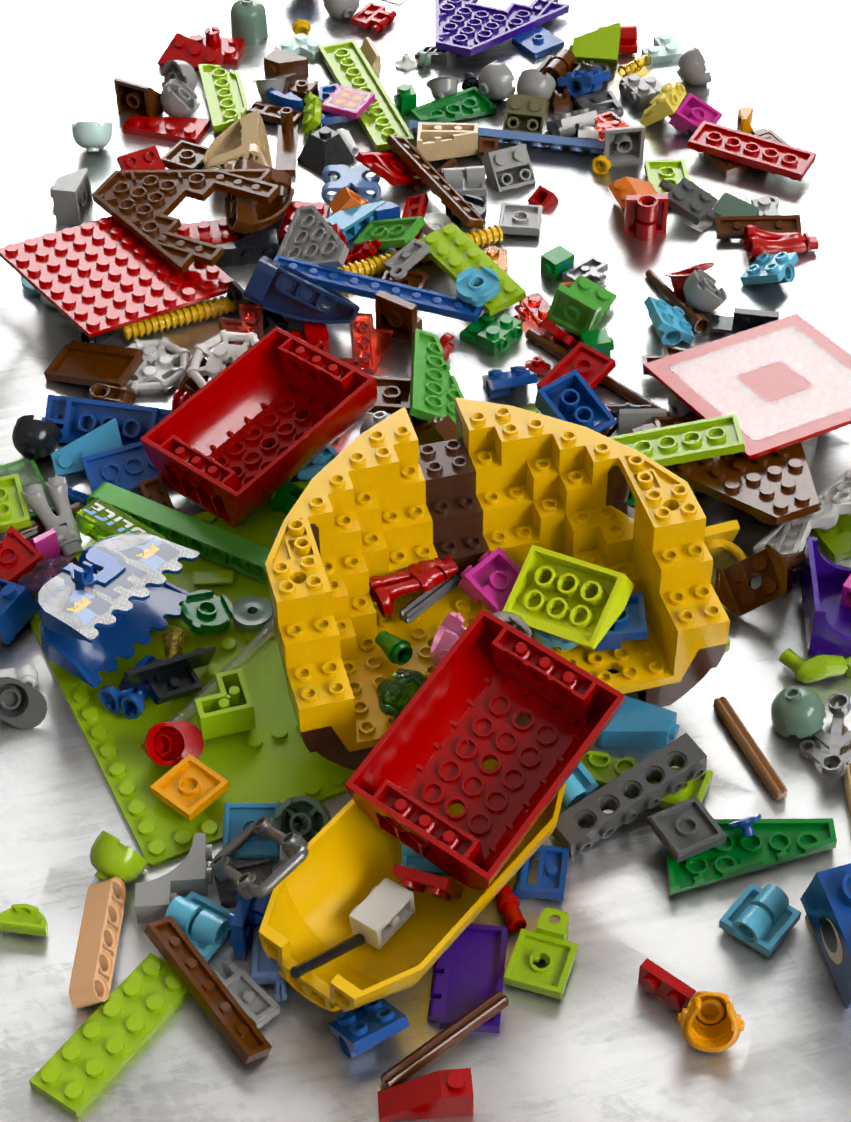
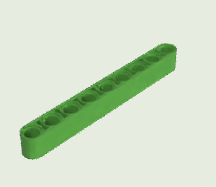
M107 482L102 483L87 498L88 506L96 511L97 514L107 517L110 513L105 510L108 509L115 513V516L109 519L114 520L120 516L123 519L117 522L127 525L126 522L122 521L125 519L134 524L130 526L131 528L139 527L148 534L198 551L200 556L258 581H267L265 562L271 551L267 547ZM94 503H98L105 508L100 511H97L94 508L97 509L99 507Z

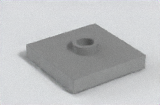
M502 203L498 225L501 227L503 234L539 236L543 206Z

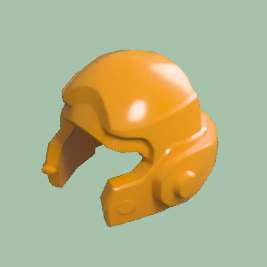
M702 990L694 993L687 1008H683L677 1017V1023L680 1024L684 1040L692 1048L708 1053L723 1052L732 1047L739 1038L740 1032L744 1030L745 1025L741 1015L736 1014L730 997L720 992Z

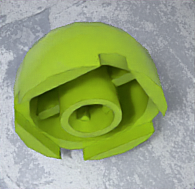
M102 831L96 838L90 850V862L97 870L94 876L100 881L119 877L124 884H128L144 871L148 863L131 847H126L120 843L118 838L105 831Z

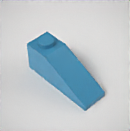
M382 200L340 210L325 220L331 227L337 223L347 239V244H349L359 236L370 221L375 220V209L386 202Z

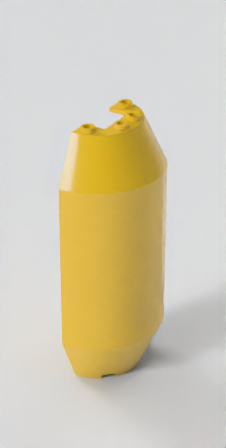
M488 759L483 763L482 767L485 770L491 771L498 766V762L494 759ZM566 782L487 889H470L452 876L438 875L449 878L464 888L461 899L451 897L450 901H446L425 892L426 889L423 894L410 890L414 893L416 912L380 950L364 942L363 945L295 979L290 974V969L293 966L354 936L351 931L349 915L352 909L369 895L374 886L379 885L386 877L397 884L400 880L391 875L394 863L401 865V842L377 827L354 800L351 799L308 842L307 849L309 853L307 858L273 889L258 932L265 954L268 958L272 957L278 962V966L281 967L278 973L298 993L317 1006L332 1012L340 1009L347 1012L414 986L554 832ZM456 803L450 806L448 812L452 815H460L465 807Z

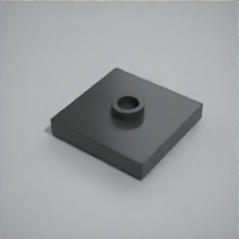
M696 796L652 814L647 818L648 825L677 863L726 842L727 835Z

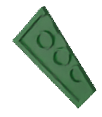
M474 86L410 109V117L417 121L445 123L496 114L497 107Z

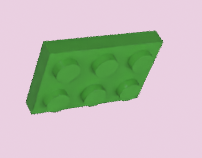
M423 216L370 221L354 240L352 246L367 240L370 242L377 238L382 246L376 249H402L414 239L425 225Z

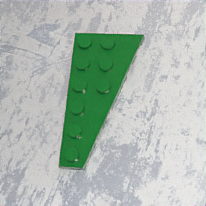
M833 818L758 819L752 825L755 835L745 838L741 828L728 827L729 823L740 819H714L727 835L725 843L679 863L674 860L665 848L669 893L672 895L836 848L837 838Z

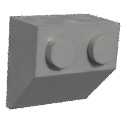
M88 168L58 177L55 184L51 186L50 197L53 198V215L56 216L57 224L79 226L87 216L93 205Z

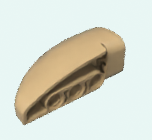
M259 110L238 119L211 143L203 157L205 169H233L236 162L241 159H247L273 168L268 137Z

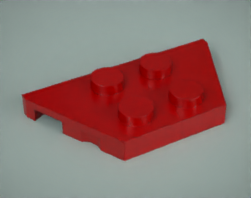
M359 152L355 158L391 185L410 186L421 182V178L411 171L408 164L404 163L397 153Z

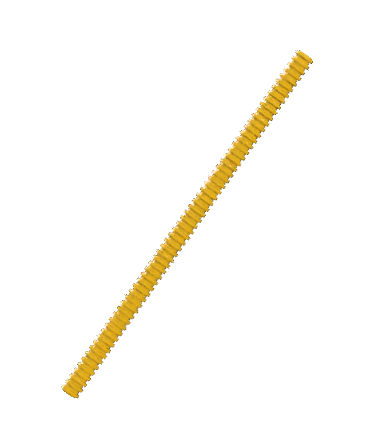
M498 224L488 226L487 228L484 227L481 230H472L469 233L465 232L480 248L503 241V232ZM391 251L390 254L385 253L384 256L380 254L378 257L373 256L371 259L368 257L365 261L361 259L359 262L354 261L353 264L349 262L347 265L344 264L343 267L336 269L366 276L369 275L370 277L374 276V274L379 275L381 272L384 274L386 271L384 263L396 253ZM426 255L418 263L429 262L430 258ZM222 295L219 299L217 297L213 298L212 301L207 299V302L201 301L200 304L195 303L193 306L189 305L121 327L124 339L129 341L130 338L136 339L137 336L141 338L143 334L148 336L151 332L156 334L157 331L163 332V329L167 331L170 327L175 329L176 326L189 325V322L194 324L197 320L201 322L202 319L208 320L209 317L213 319L216 315L220 317L222 314L228 315V312L234 313L235 310L238 312L240 310L230 302L227 295L226 297Z

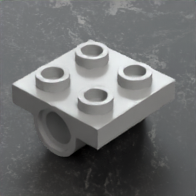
M589 108L554 116L552 121L546 122L547 130H551L552 135L573 137L578 135V130H583V126L595 127L594 119L598 118L597 111L589 112Z
M484 165L441 169V175L462 197L467 194L478 197L487 196Z

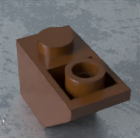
M449 415L440 419L436 416L426 425L422 423L414 429L419 446L458 439L457 425Z

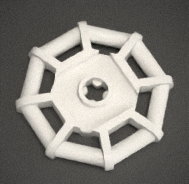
M224 329L221 330V333L204 343H198L194 347L195 353L191 365L187 369L188 377L192 378L201 389L208 383L202 376L208 375L213 379L226 368L227 364L235 361L259 341L257 334L254 332H228ZM229 341L244 343L242 345L229 344ZM202 358H207L206 366L200 367Z
M167 337L153 340L134 339L133 343L127 347L142 349L144 361L125 387L133 390L135 394L148 391L168 392L170 387L180 381L191 356L190 351L169 341ZM169 350L170 352L174 353V355H170L166 353V351ZM180 363L178 368L174 367L175 364Z

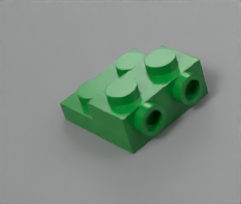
M484 313L478 318L477 323H471L460 332V340L495 357L522 336V321L506 313L500 317L496 315L489 316L487 313Z

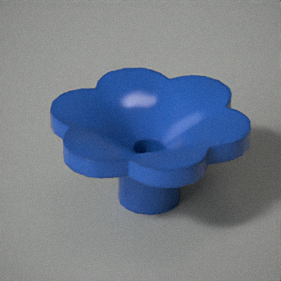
M761 814L728 824V827L741 828L744 838L755 835L752 825L761 818Z

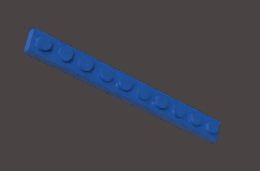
M276 255L274 258L281 265H287L330 289L375 299V294L381 290L417 305V310L477 323L483 310V305L481 307H474L471 303H466L456 296L281 255Z

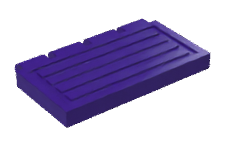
M470 924L433 964L434 974L431 981L428 1022L439 1024V1029H445L496 991L501 990L503 992L508 926ZM501 1011L473 1032L499 1034Z

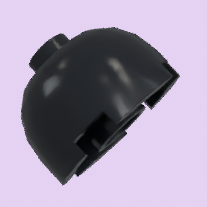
M24 415L18 418L12 433L15 449L29 460L46 459L51 456L60 442L61 430L49 419H46L45 422L34 419L35 415Z

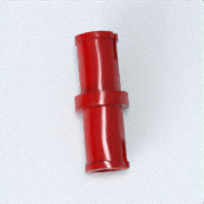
M507 883L495 896L498 901L497 909L504 915L510 932L517 933L521 931V928L525 929L527 923L519 908L520 901L513 894Z

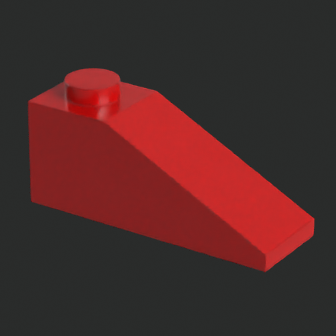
M471 1068L438 1070L377 1092L379 1122L473 1116L474 1094Z

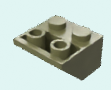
M508 93L503 130L543 134L549 110L548 98Z

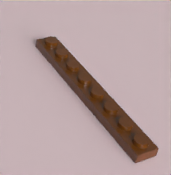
M388 135L386 142L391 146V150L397 153L404 163L408 164L411 171L421 178V182L426 184L431 189V192L441 199V203L451 210L452 215L458 217L464 227L468 229H473V227L483 228L485 220L405 137Z

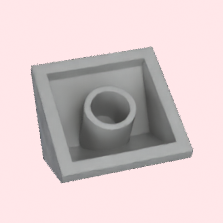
M667 408L619 409L616 417L617 435L631 433V429L644 424L654 423V417H667Z

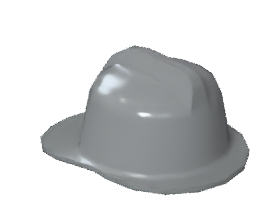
M296 73L284 74L266 80H252L251 82H256L260 98L267 100V89L273 87L283 94L286 77Z
M442 76L429 80L426 86L430 88L433 98L438 100L457 93L458 84L463 82L464 79Z

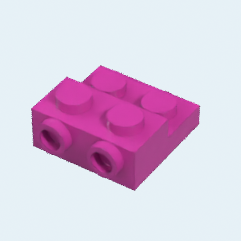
M690 93L686 99L682 100L675 113L668 117L670 118L669 124L685 134L688 129L695 132L703 121L717 124L723 114Z
M498 547L492 553L489 551L485 552L478 559L477 562L479 564L475 567L469 565L460 574L462 579L458 584L475 603L481 600L493 613L503 611L521 571L508 555Z

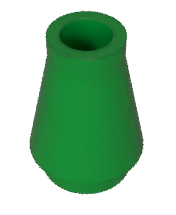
M381 631L377 634L375 642L380 646L392 664L404 665L411 659L413 649L408 641L389 634L387 631Z

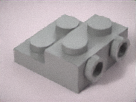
M631 74L621 78L619 90L638 110H643L650 106V101L660 94L661 88L664 85L655 76L642 78L638 74Z

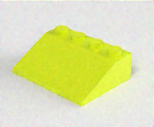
M532 545L503 611L519 615L530 628L595 649L625 609L635 585L624 573Z

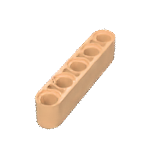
M119 877L91 884L87 891L69 985V997L76 1008L104 1002L110 994L127 893L125 884Z

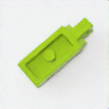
M311 91L304 98L306 105L303 109L302 133L306 136H309L321 124L322 101Z

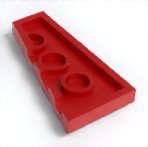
M130 116L123 125V133L175 143L184 140L198 144L211 126L210 118Z

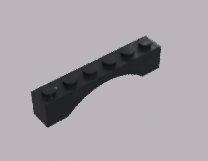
M276 229L256 231L236 241L217 245L223 247L224 255L215 265L218 267L256 264L263 255L274 260L279 250Z

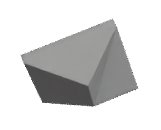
M645 125L605 129L603 155L607 157V160L611 161V165L643 162Z

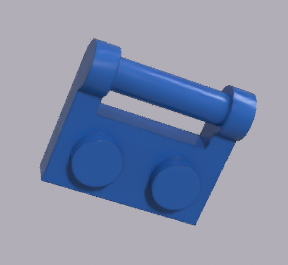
M541 845L518 870L516 883L512 888L513 894L519 900L531 897L564 901L569 848ZM533 858L539 859L536 884L528 883L530 860Z

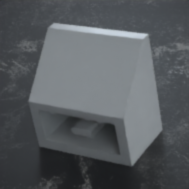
M526 144L488 152L481 158L486 177L498 193L537 183Z

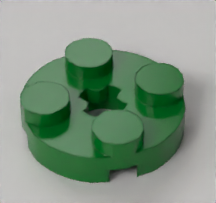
M197 590L189 593L181 606L183 622L196 635L227 630L230 627L233 606L226 596L221 595L220 598L213 595L214 591Z

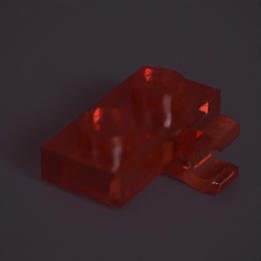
M613 111L599 114L598 118L595 119L596 125H594L595 130L599 131L598 140L604 139L605 129L631 126Z
M539 292L527 295L525 299L519 302V305L514 307L519 314L515 315L514 318L522 321V323L532 319L539 329L544 319L554 325L556 324L546 318L550 305Z

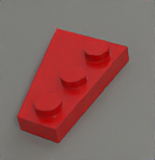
M177 32L157 63L160 67H163L169 60H183L191 64L194 70L199 72L198 64L222 65L226 58L223 54Z

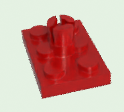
M211 26L212 32H210L209 27L205 29L206 36L199 34L190 36V39L223 54L226 59L222 64L238 65L246 46L245 39L220 37V29L215 26Z

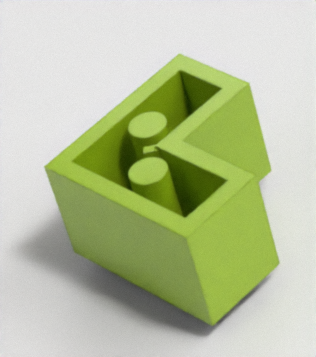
M242 668L216 673L218 694L194 699L197 721L203 740L256 728L254 706Z

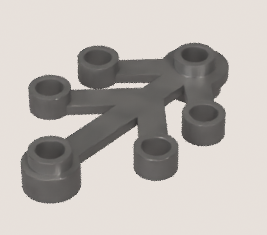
M843 693L833 694L828 699L829 711L833 714L831 736L823 729H820L815 734L807 737L817 739L829 749V754L826 755L817 749L815 742L812 740H804L799 745L801 756L813 758L820 764V774L830 780L844 776L847 772V765L851 763V749L840 756L841 750L851 743V730L843 735L844 717L847 716L851 709L849 697Z

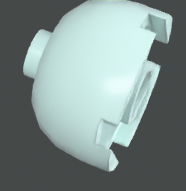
M97 121L72 123L73 138L80 147L87 148V152H99V148L106 147L110 143L112 123L103 122L104 125H100Z

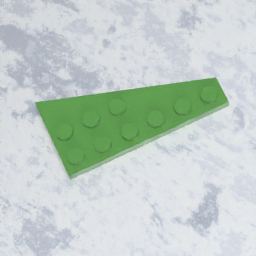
M415 328L412 335L409 415L427 421L436 416L440 419L449 415L456 424L455 398H465L455 376L449 372L451 367L449 362H445L443 358L444 351L437 335Z

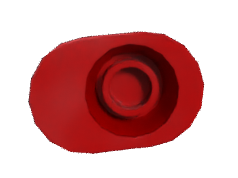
M713 262L701 263L677 272L667 273L664 276L670 277L674 293L677 296L684 295L683 286L686 279L695 269L696 271L698 269L706 271L715 264Z
M160 722L154 724L149 729L144 743L141 744V749H144L148 758L157 765L175 766L189 754L198 759L203 751L204 740L197 726L190 722Z

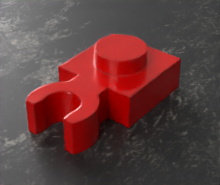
M375 238L370 242L367 240L354 245L349 252L351 263L353 264L354 261L359 262L361 259L365 261L369 255H375L378 252L376 248L382 246L380 241Z
M544 319L540 324V328L545 332L543 336L553 342L558 341L570 349H573L578 344L573 336L563 332L549 321Z

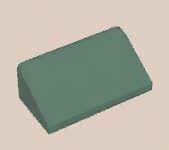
M725 192L712 212L718 216H758L759 208Z

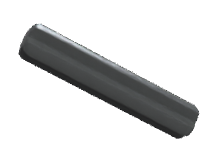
M452 574L449 576L448 581H444L431 590L419 595L399 611V618L405 623H410L457 587L460 577Z

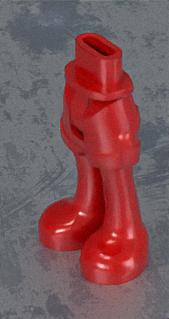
M450 556L442 560L437 557L434 560H422L416 564L413 563L408 566L407 570L384 576L369 577V586L372 602L377 603L382 617L387 618L393 613V601L396 598L410 592L420 591L425 593L444 581H448L450 575L458 572V567Z

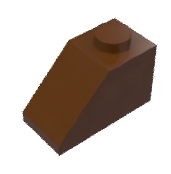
M276 48L264 57L265 75L277 77L296 73L286 77V79L306 77L309 75L308 58Z

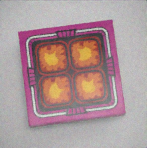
M339 85L323 102L322 111L329 112L332 115L345 116L351 120L358 119L375 100V94Z

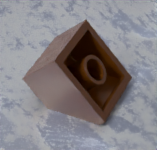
M119 78L114 79L118 114L129 117H158L163 112L160 93L144 85Z

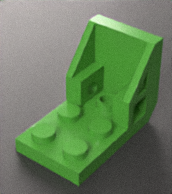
M579 275L570 288L563 284L559 285L546 318L579 337L581 331L595 329L615 302L617 295Z

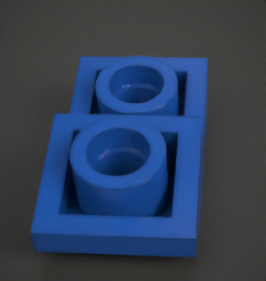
M273 87L266 90L267 103L303 111V99L289 92L284 95Z

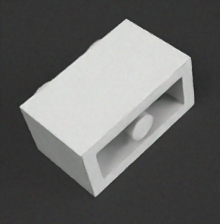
M386 877L379 885L371 889L369 895L360 904L352 909L349 915L352 934H362L366 943L380 950L416 912L414 893Z

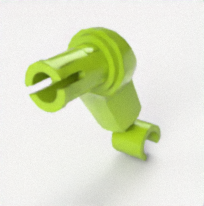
M790 648L784 650L779 657V662L795 673L796 680L802 683L810 684L843 674L851 678V657L845 660L843 656L823 654L805 661Z

